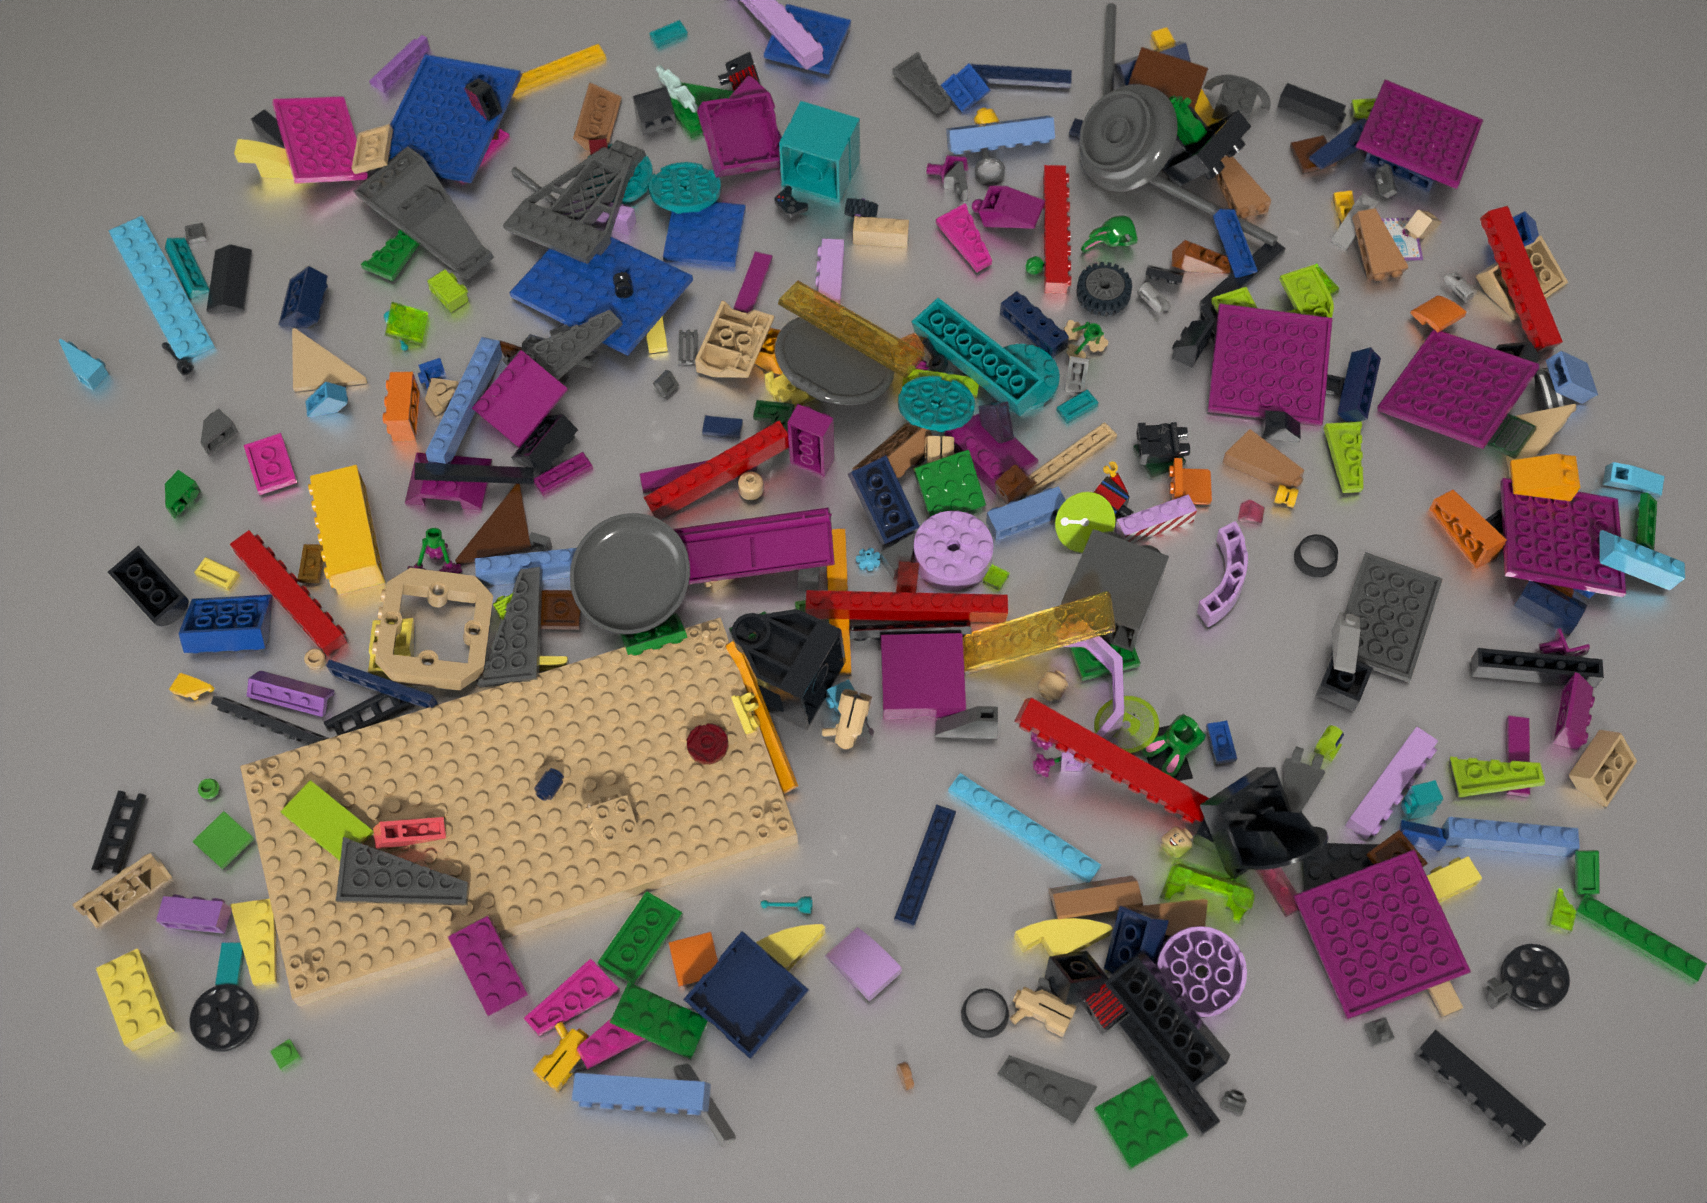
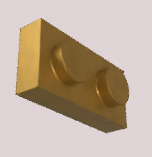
M303 544L298 574L299 583L320 582L323 564L321 556L322 545Z

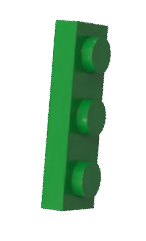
M1647 492L1640 494V502L1638 503L1639 519H1637L1638 535L1636 536V543L1654 550L1657 501Z

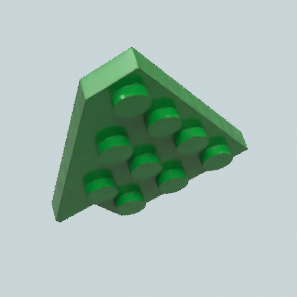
M681 82V86H686L693 95L698 108L702 102L728 99L734 93V91ZM670 97L675 118L688 135L693 138L703 133L696 110L692 112L689 107L684 108L678 100Z

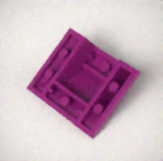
M416 452L405 504L425 506L426 498L460 501L463 509L482 511L488 483L414 480L415 463H428L426 453ZM454 456L451 464L492 466L493 460Z

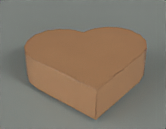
M908 1063L897 1064L896 1070L904 1089L907 1091L914 1088V1081Z

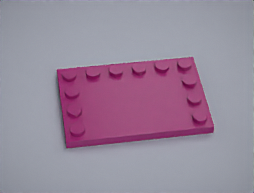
M344 96L273 99L274 112L295 184L367 180V172L355 174L352 170L357 139Z

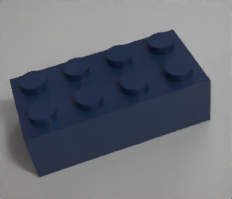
M887 456L848 473L849 479L881 545L920 527Z

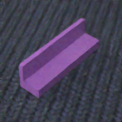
M421 35L417 40L413 39L369 81L370 85L384 93L387 92L430 51L427 37Z
M258 671L248 678L246 697L323 717L326 714L327 700L334 695L335 690L265 671Z

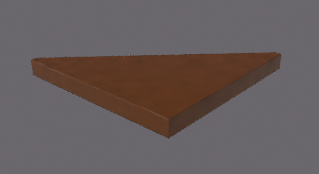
M516 484L471 539L455 559L456 564L475 562V558L511 555L532 550L520 484Z

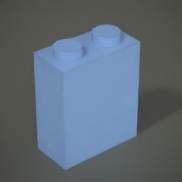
M1563 351L1545 360L1556 393L1581 404L1598 395L1587 362Z

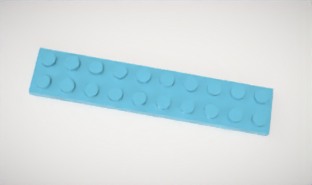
M143 216L109 230L113 241L177 358L190 360L215 348Z

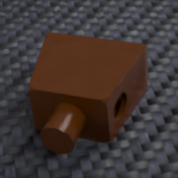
M1014 464L996 480V494L1007 505L1011 501H1018L1037 482L1023 468Z

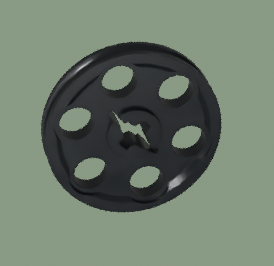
M1539 944L1521 945L1507 955L1501 966V982L1508 981L1513 986L1511 999L1524 1008L1536 1011L1550 1009L1562 1001L1568 992L1570 976L1567 966L1557 953ZM1522 951L1530 953L1532 957L1530 962H1526L1521 958L1520 954ZM1543 957H1550L1554 962L1553 967L1545 966ZM1509 966H1513L1518 970L1519 975L1517 977L1509 975L1507 971ZM1532 974L1542 975L1538 980L1528 979ZM1553 977L1561 979L1563 983L1561 988H1557L1552 984ZM1517 987L1525 988L1528 993L1527 997H1520L1516 992ZM1540 992H1544L1549 996V1003L1540 1001L1538 997Z
M232 984L218 985L204 992L193 1005L189 1020L190 1030L196 1041L205 1048L216 1052L231 1051L243 1045L252 1036L258 1023L259 1012L256 1001L245 989ZM228 991V1000L220 1002L218 999L220 993ZM248 999L249 1004L247 1008L239 1010V1001ZM206 1004L210 1005V1012L204 1016L200 1015V1008ZM218 1008L223 1014L227 1015L226 1018L227 1022L230 1024V1027L228 1026V1024L221 1020L222 1017L221 1013L218 1011ZM243 1020H248L249 1027L247 1030L239 1031V1023ZM210 1026V1034L206 1037H200L201 1028ZM223 1034L230 1035V1040L226 1045L219 1044V1038Z

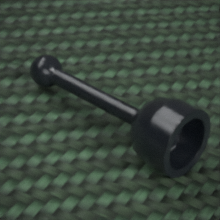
M167 342L162 343V348L167 350L177 361V370L182 375L190 374L194 369V365L187 359L177 358Z

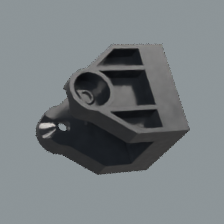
M799 609L762 615L747 613L740 616L734 622L731 629L733 642L737 650L744 655L768 711L808 730L827 697V689L834 685L841 669L846 663L841 629ZM750 634L757 635L755 640H750L748 637Z

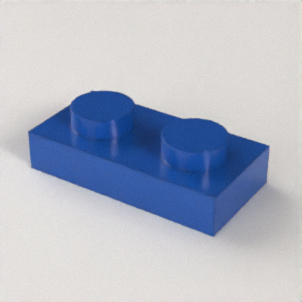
M1228 722L1208 723L1206 730L1216 765L1236 762L1237 755Z

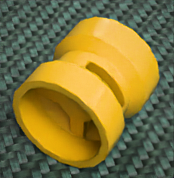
M1279 484L1274 503H1284L1287 507L1293 508L1299 489H1288L1285 485Z

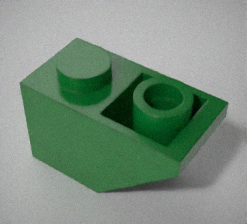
M179 470L165 483V507L174 519L201 492L196 481Z

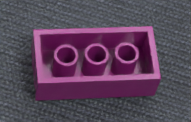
M797 404L787 422L790 463L825 477L835 459L834 418L826 413L814 411L808 406Z
M490 915L448 936L487 1016L529 994Z

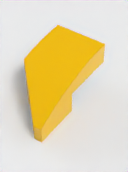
M1352 191L1335 192L1333 194L1335 208L1341 222L1344 221L1355 204Z
M179 673L169 688L173 694L187 698L191 697L193 700L199 699L200 694L207 690L212 692L215 689L212 685L183 673Z

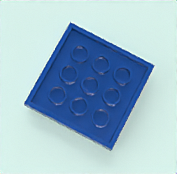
M786 4L785 10L791 13L795 21L801 23L807 33L809 32L813 39L823 47L822 54L824 60L808 70L829 75L851 26V20ZM772 34L764 51V58L804 68Z
M714 202L711 206L702 209L700 212L677 214L672 211L663 261L736 267L746 206L743 204Z

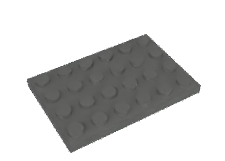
M1365 552L1345 610V614H1353L1360 617L1361 630L1357 661L1373 667L1374 671L1409 683L1412 679L1443 578Z

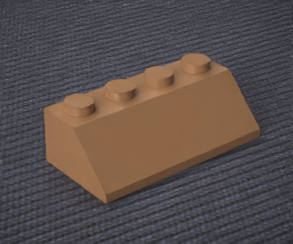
M906 423L852 469L854 471L887 456L896 477L900 478L909 467L916 465L919 459L925 455V438L933 435L928 429Z

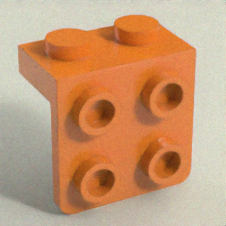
M1174 458L1173 465L1169 466V477L1172 478V482L1169 485V494H1172V500L1189 494L1193 504H1211L1210 470L1183 468L1182 458Z

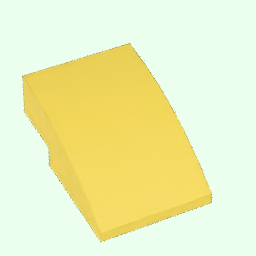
M413 618L402 619V630L396 636L394 655L414 657ZM373 620L369 643L370 660L368 673L391 680L376 664V654H372L373 642H378V637L375 636L376 624L380 625L381 620Z

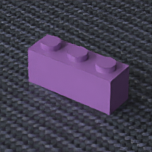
M174 894L172 897L163 896L156 921L165 928L225 934L232 908L219 898H212L211 901L198 896H193L192 899Z

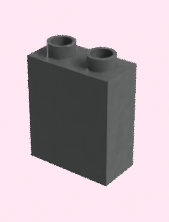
M1093 529L1062 599L1056 624L1063 625L1070 622L1079 625L1080 617L1107 643L1133 652L1162 581L1169 556L1162 554L1154 546H1140L1123 540L1117 533L1110 531L1103 533Z

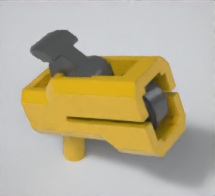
M563 1022L555 1025L561 1037L559 1045L552 1054L544 1055L532 1070L538 1078L548 1083L557 1092L561 1090L574 1072L578 1069H587L577 1048L589 1036L580 1028L577 1031L572 1028L568 1033Z

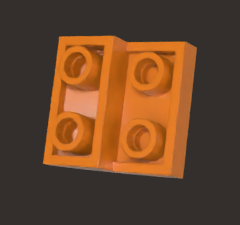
M1439 295L1410 312L1422 325L1428 323L1436 332H1440L1462 319L1467 313L1455 302Z
M711 932L669 942L678 986L698 982L718 962Z

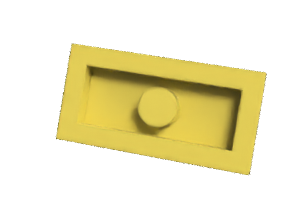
M750 692L741 697L735 695L731 697L745 734L755 732V729L757 731V727L760 726L758 717L751 714L753 710L759 707L758 703L748 704L750 699L755 697Z

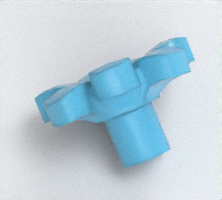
M868 548L867 551L861 549L859 555L856 556V562L860 563L859 569L864 570L867 567L868 571H873L874 567L878 568L881 562L878 559L881 556L879 552L874 553L873 548Z

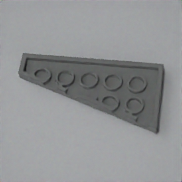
M609 309L590 318L588 322L582 325H574L571 327V330L564 333L561 331L535 343L534 347L525 351L522 349V351L554 378L559 380L623 324ZM516 355L510 358L508 356L502 358V361L508 366Z
M540 567L520 569L513 588L512 599L505 609L507 611L504 620H501L491 646L492 652L489 660L485 662L483 676L479 678L477 685L480 688L500 686L510 682L538 680L542 600V569Z
M343 837L336 902L468 906L470 886L468 882Z

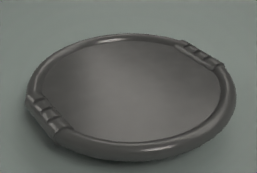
M828 313L803 315L787 323L776 338L775 357L783 374L793 386L821 402L836 405L864 404L883 395L893 381L895 366L886 344L877 333L847 316Z

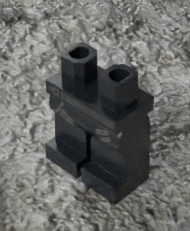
M1177 422L1159 425L1138 423L1136 436L1140 465L1174 461V458L1190 455V444L1179 443V440L1188 439L1187 427H1177Z

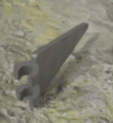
M1297 746L1293 751L1291 759L1286 758L1284 761V792L1291 811L1303 810L1325 775V771L1320 769L1324 755L1316 753L1312 765L1300 762L1304 749Z

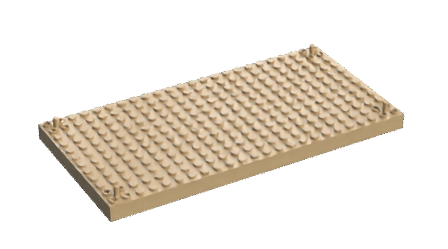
M721 617L685 628L687 638L677 644L668 643L660 649L644 650L642 654L635 656L632 654L628 655L625 647L539 673L538 680L510 682L445 702L432 708L429 707L240 766L292 1000L298 1006H302L455 956L456 953L448 936L487 915H490L503 940L646 893V891H653L798 843L797 832L761 730L757 727V731L755 729V732L745 734L732 701V696L741 697L747 691L740 671L726 649L729 640ZM712 723L720 726L725 731L729 741V748L726 755L719 762L704 765L690 757L687 750V738L696 726ZM550 768L556 769L564 776L563 784L552 800L547 799L543 801L536 796L534 787L545 771H548ZM311 780L372 830L379 822L443 817L445 839L377 850L468 882L470 884L468 906L336 902L340 861L288 820L280 811ZM617 794L619 798L627 795L640 834L636 838L601 848L598 841L590 835V817L582 819L580 811L586 809V804L598 800L600 804L606 802L605 798ZM373 833L364 844L376 849Z

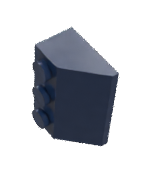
M307 266L289 280L278 325L281 327L308 328L316 324L320 319L319 311L324 302L323 294L328 286L326 283L328 276Z
M1530 580L1514 605L1555 629L1561 628L1562 633L1570 636L1587 608V604L1574 597H1568L1546 583Z
M1119 906L1104 969L1113 973L1142 949L1156 965L1169 920L1152 913Z

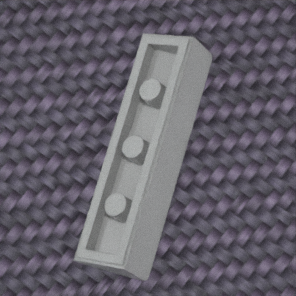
M689 1064L676 1065L673 1069L678 1080L700 1081ZM710 1097L708 1112H701V1115L721 1147H725L736 1139V1135Z

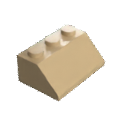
M1599 730L1571 770L1569 777L1577 790L1603 807H1607L1637 763V760L1621 733Z

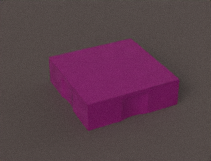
M769 92L745 95L736 99L725 98L701 103L697 113L716 178L780 167L779 142L782 136L776 124V115Z
M962 633L881 635L883 719L944 718L966 710Z

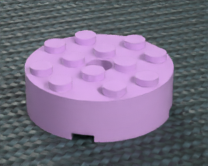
M945 511L928 518L917 530L914 539L913 560L918 574L929 585L943 591L958 592L961 589L970 586L974 587L979 584L990 570L993 556V539L986 525L975 516L961 511Z
M1193 926L1177 931L1164 942L1156 962L1158 969L1199 1017H1210L1223 1013L1237 1002L1246 984L1247 967L1241 950L1228 935L1210 927ZM1199 965H1204L1207 969L1206 975L1202 978L1197 977L1195 974V969Z

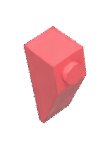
M443 817L379 822L373 828L376 849L402 847L446 838Z

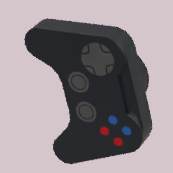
M786 186L774 198L775 205L781 210L783 215L789 218L808 211V203L797 202L791 196V186Z

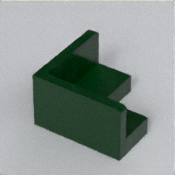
M757 400L753 419L771 422L770 425L780 421L788 433L787 422L795 410V406L789 403Z

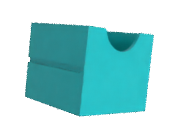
M800 101L791 118V123L788 124L779 142L782 186H791L793 190L840 204L860 163V118Z

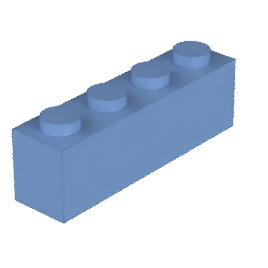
M1059 486L1048 488L1042 493L1028 495L1025 499L1011 501L1003 507L992 508L987 512L986 523L996 541L1056 519L1058 510L1066 499Z

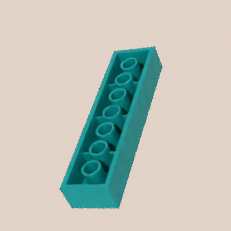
M940 298L934 300L911 321L914 332L922 340L928 338L938 353L944 355L947 360L1019 417L1047 392L1045 380Z

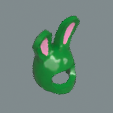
M1124 215L1108 219L1101 227L1094 229L1090 233V239L1083 243L1081 251L1085 253L1102 243L1109 247L1135 245L1138 239L1133 221L1130 217ZM1125 234H1129L1130 241L1126 238Z
M1181 714L1171 723L1164 735L1156 737L1141 752L1145 757L1152 758L1166 748L1171 747L1173 753L1163 764L1162 772L1174 778L1180 772L1185 756L1202 744L1206 734L1200 729L1195 720L1185 714Z

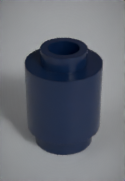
M553 768L545 771L534 787L536 796L543 801L547 799L552 800L563 784V774Z

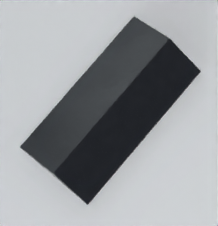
M230 244L215 250L207 312H240L245 310L252 258L251 249Z

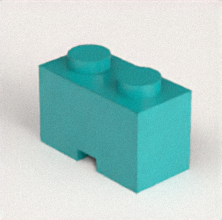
M1436 780L1411 786L1403 798L1401 808L1403 813L1407 814L1409 821L1433 815L1437 809L1436 806H1439L1444 800Z

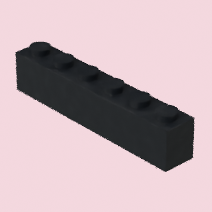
M1477 648L1471 658L1472 677L1566 685L1574 673H1579L1593 688H1596L1604 678L1603 659Z
M1437 1030L1414 1053L1422 1065L1430 1067L1438 1079L1451 1085L1459 1097L1466 1098L1472 1104L1475 1111L1488 1117L1491 1120V1124L1498 1130H1503L1515 1145L1525 1148L1546 1125L1543 1120Z

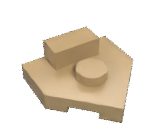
M431 378L425 402L435 416L446 411L459 385L458 381Z

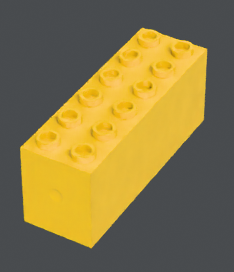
M357 465L310 476L311 484H308L310 495H313L314 499L311 501L313 511L317 514L314 520L317 529L320 530V533L317 535L320 545L323 546L321 556L327 566L324 568L326 578L329 579L331 588H335L339 595L385 583L366 486Z

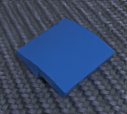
M970 63L956 75H951L941 84L942 88L961 112L967 110L991 92V89Z

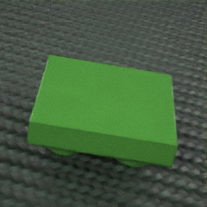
M223 811L192 842L223 870L254 838Z

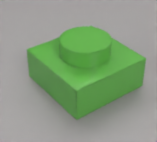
M290 1039L270 1051L282 1071L302 1059Z

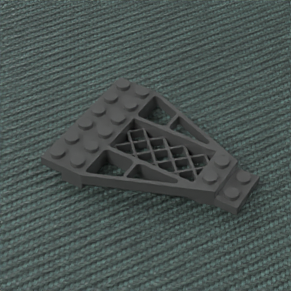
M616 140L609 149L603 147L524 199L503 224L504 229L588 264L596 254L601 256L611 244L610 237L628 182L634 175L637 165L646 156L645 151L619 140ZM603 174L601 177L594 178L596 175ZM573 179L567 188H561L562 185ZM605 182V185L596 187V185ZM593 187V189L584 191V188ZM551 192L560 194L559 198L548 209L535 204ZM594 195V198L585 200L586 197ZM615 198L613 207H609L608 205ZM582 199L581 202L573 204V201ZM584 208V211L575 213V210ZM568 212H571V213H572V214L567 215V216L562 215V214H565V213H568ZM603 212L610 214L604 231L591 227Z

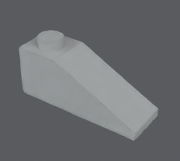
M1363 193L1351 208L1331 239V242L1347 250L1357 238L1352 217L1358 211L1377 209L1379 202Z
M1070 356L1065 391L1079 394L1084 391L1089 359Z
M1339 613L1332 628L1334 669L1354 674L1361 629L1360 617L1353 614Z

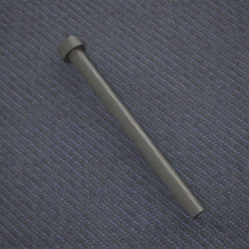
M1114 3L1106 5L1103 96L1114 90L1116 5Z
M1156 175L1144 184L1146 186L1152 184L1212 216L1219 209H1223L1159 175ZM1237 216L1243 232L1272 247L1275 245L1278 239L1276 235Z

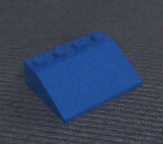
M272 594L192 599L178 633L183 652L196 654L200 652L265 649L270 632Z

